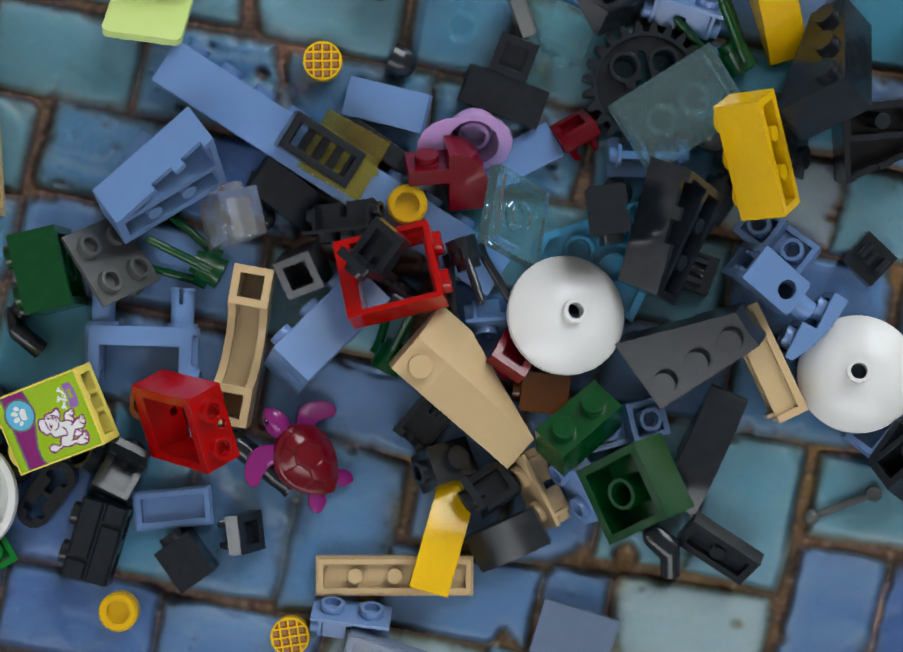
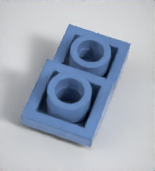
M350 75L341 114L422 134L426 127L433 96Z
M740 218L732 229V232L745 242L769 246L802 276L822 251L819 245L791 227L785 218L741 221Z
M824 292L822 297L817 296L813 301L816 303V308L809 317L811 319L808 324L793 320L791 325L786 324L776 341L784 359L792 361L814 346L833 326L845 308L848 299L833 292Z
M652 397L621 404V428L592 453L632 443L661 433L662 436L671 434L665 407L660 409Z

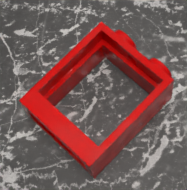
M427 219L394 228L411 242L409 247L420 244L424 245L434 291L431 293L367 308L362 281L352 276L344 268L347 262L337 254L341 246L353 249L362 235L332 242L347 318L355 329L449 307L447 293L453 292L452 281L448 268L441 270L438 257L445 254L440 231L433 232Z
M161 369L130 386L152 457L210 474L240 456L220 383ZM182 408H184V411H185V414H186V418H187V421H188V425H189V428H190L192 437H190V433H189V430H188V426H187V423H186L185 416H184V413H183V409H182ZM222 420V426L219 428L218 422Z

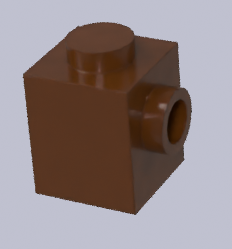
M532 364L531 371H528L525 378L519 384L513 380L511 400L518 401L517 409L521 411L554 414L568 402L571 376L551 374Z

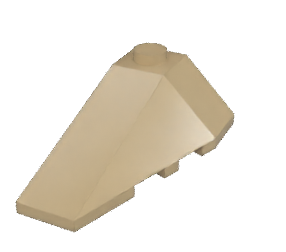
M447 308L434 310L391 359L388 365L508 469L534 438L493 367L486 363L487 357L473 332Z

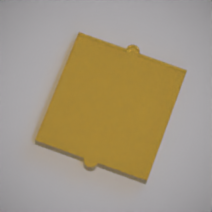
M328 109L321 125L365 153L366 157L346 189L302 162H299L297 167L355 200H360L372 176L379 174L377 167L391 143ZM316 134L305 153L311 156L322 137ZM330 143L318 162L325 165L336 146ZM344 151L332 171L339 174L350 155Z

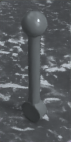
M869 486L863 494L817 511L813 509L807 510L804 513V520L807 524L812 525L817 523L821 517L866 500L877 502L882 497V491L876 486Z

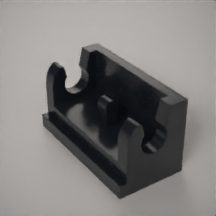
M421 396L395 425L393 431L406 439L415 450L421 452L422 449L429 447L451 420L424 396Z

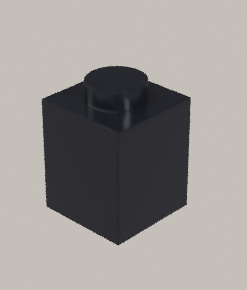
M317 239L282 252L272 264L288 301L325 287L333 276V271L321 245L317 244Z
M178 527L159 541L163 548L154 554L181 594L211 574L219 566L193 527L185 533H182Z

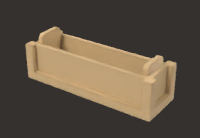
M750 302L745 305L767 335L760 346L743 356V359L768 412L763 414V417L765 419L771 418L773 422L778 421V423H782L809 409L758 302Z

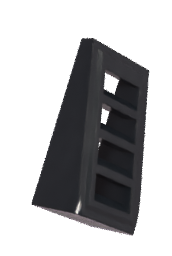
M299 110L294 111L274 143L279 149L346 189L366 157L365 153ZM304 126L307 128V131L297 147L291 144V141L300 127ZM317 134L322 138L311 156H309L305 151ZM332 143L336 147L325 165L318 161L329 144ZM345 151L350 156L339 174L332 170Z

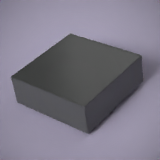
M506 0L516 30L521 37L526 38L536 34L535 31L537 29L527 0Z

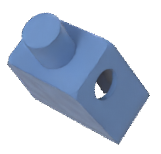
M744 241L720 271L721 274L771 312L784 316L790 313L799 321H805L816 308V303L805 295L810 288V282L767 245Z

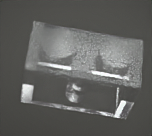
M242 181L219 185V189L210 191L209 198L198 204L209 250L244 244L267 233L256 185L243 187Z

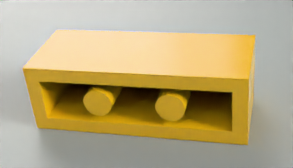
M774 88L729 94L713 107V124L716 131L720 134L723 146V164L729 170L733 186L732 200L739 210L741 221L786 217L801 201Z

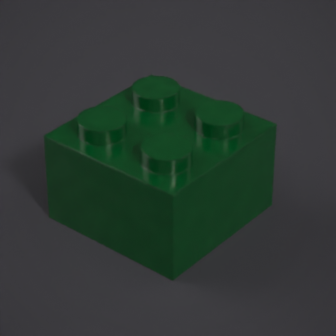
M52 224L6 235L8 246L3 247L4 259L8 269H14L17 285L13 286V296L18 309H23L24 315L45 316L89 305L82 274L60 240L61 237L72 233L71 229Z
M661 433L632 442L577 471L609 545L638 534L695 507Z

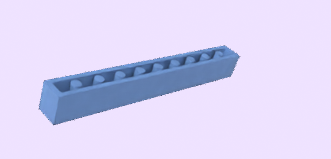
M192 40L188 45L181 43L180 45L172 46L151 79L154 83L265 155L272 157L296 175L338 202L343 203L346 207V201L375 198L376 201H382L385 207L384 216L381 218H384L393 227L402 225L397 223L389 214L387 202L389 195L395 188L409 184L406 177L393 169H390L387 174L374 166L377 159L357 147V149L366 154V157L346 189L340 187L274 145L294 111L299 110L307 115L305 112L292 104L287 110L274 102L277 98L275 93L259 83L256 84L255 88L250 87L241 81L244 76L241 71L225 61L219 67L208 60L211 53ZM301 126L291 141V144L297 147L306 133V127ZM324 126L325 128H327L328 130H330V131L333 132L334 134H336V135H338L339 137H341L342 139H344L342 136H340L339 134H337L336 132H334V131L331 130L330 128ZM316 134L305 153L311 156L322 137ZM330 143L318 162L325 165L336 146ZM344 151L332 171L339 174L350 155ZM423 190L427 198L428 209L422 220H428L433 232L440 231L445 250L443 255L448 254L445 246L446 242L462 236L475 234L478 244L484 242L488 256L501 276L513 257L512 254L507 252L510 245L492 233L487 238L474 231L477 225L474 221L458 211L454 217L440 209L444 202ZM423 244L410 247L426 258ZM439 255L440 266L446 269L442 259L443 255ZM480 260L481 266L475 268L483 295L487 297L495 283ZM455 267L456 277L471 286L467 272L458 273Z

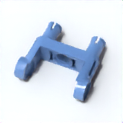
M171 287V323H167L166 327L119 325V321H115L116 302L102 308L92 292V320L87 321V324H85L84 364L90 362L100 388L101 384H105L106 345L179 347L178 373L203 379L202 371L199 369L200 328H198V324H194L196 288L183 289Z

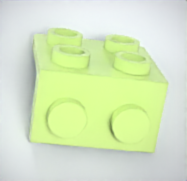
M110 0L102 23V33L106 37L171 46L180 45L183 41L194 0Z

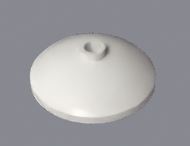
M555 256L537 262L518 278L510 292L507 303V325L516 348L535 367L551 374L577 375L598 367L616 349L615 344L620 341L623 332L624 308L615 284L602 269L582 258ZM570 305L578 308V318H573L569 315L568 308Z
M863 315L838 318L827 333L814 346L800 355L798 360L797 384L809 411L822 423L833 429L856 434L880 430L897 420L903 414V335L890 324L877 318ZM857 364L864 366L866 376L861 379L855 378L851 373V368Z

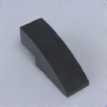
M711 383L686 430L674 459L675 465L695 506L684 512L693 516L696 515L719 470L748 403V399Z

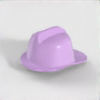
M469 108L462 110L453 118L432 123L422 132L417 142V150L421 148L444 150V135L461 137L477 148L481 154L485 169L496 167L507 159L512 151L513 138L509 128L501 120L493 117L491 113L479 108Z

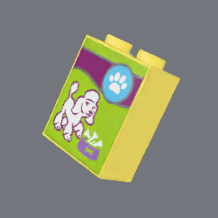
M90 362L0 397V429L9 446L8 454L10 460L18 467L21 476L102 446L120 436Z

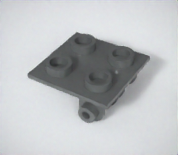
M107 218L60 238L102 308L127 296L133 298L144 291L143 288L161 280L137 240L134 239L125 244Z

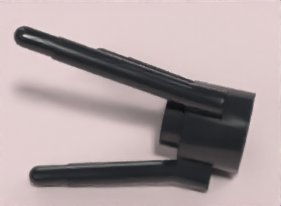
M470 234L445 243L448 254L443 255L442 259L445 268L449 270L453 292L448 293L449 309L454 316L459 319L455 267L458 273L467 272L477 303L479 305L485 304L482 287L475 268L481 266L480 260L504 300L508 303L510 291L488 256L484 242L478 244L475 234Z

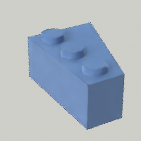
M186 107L92 191L102 213L123 242L127 244L227 183L214 138L192 110Z
M339 273L325 286L330 292L319 301L314 296L299 311L298 314L302 319L293 328L288 324L284 325L270 340L275 346L269 353L264 365L296 396L364 328L355 329L347 318ZM367 278L364 282L362 281L367 308L388 303L390 298L371 279Z

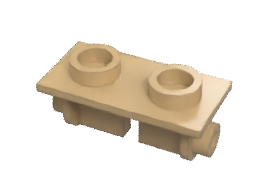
M534 446L522 452L508 468V472L521 488L520 494L527 505L526 508L534 505L545 528L551 529L560 526L561 522L571 517L568 512L570 506L557 484L545 488L543 482L551 478L548 473L549 465L536 451Z

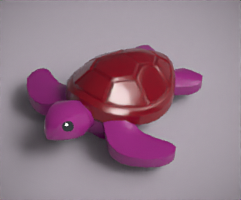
M319 400L305 403L297 410L295 422L292 425L289 418L281 410L264 408L263 425L266 431L276 438L274 444L259 446L249 453L244 467L246 483L251 487L258 486L266 469L274 465L279 479L293 490L308 494L309 508L313 512L320 513L327 502L325 494L334 492L336 486L343 487L353 482L351 472L338 468L336 452L329 437L319 428L315 427L317 422L334 416L336 408L328 401Z

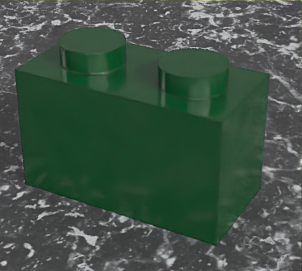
M593 380L535 430L536 451L565 477L621 428L622 405Z

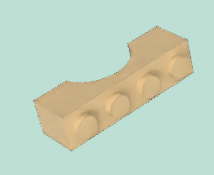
M234 263L227 301L228 318L225 341L214 382L220 383L231 426L246 429L252 424L278 276L275 270Z

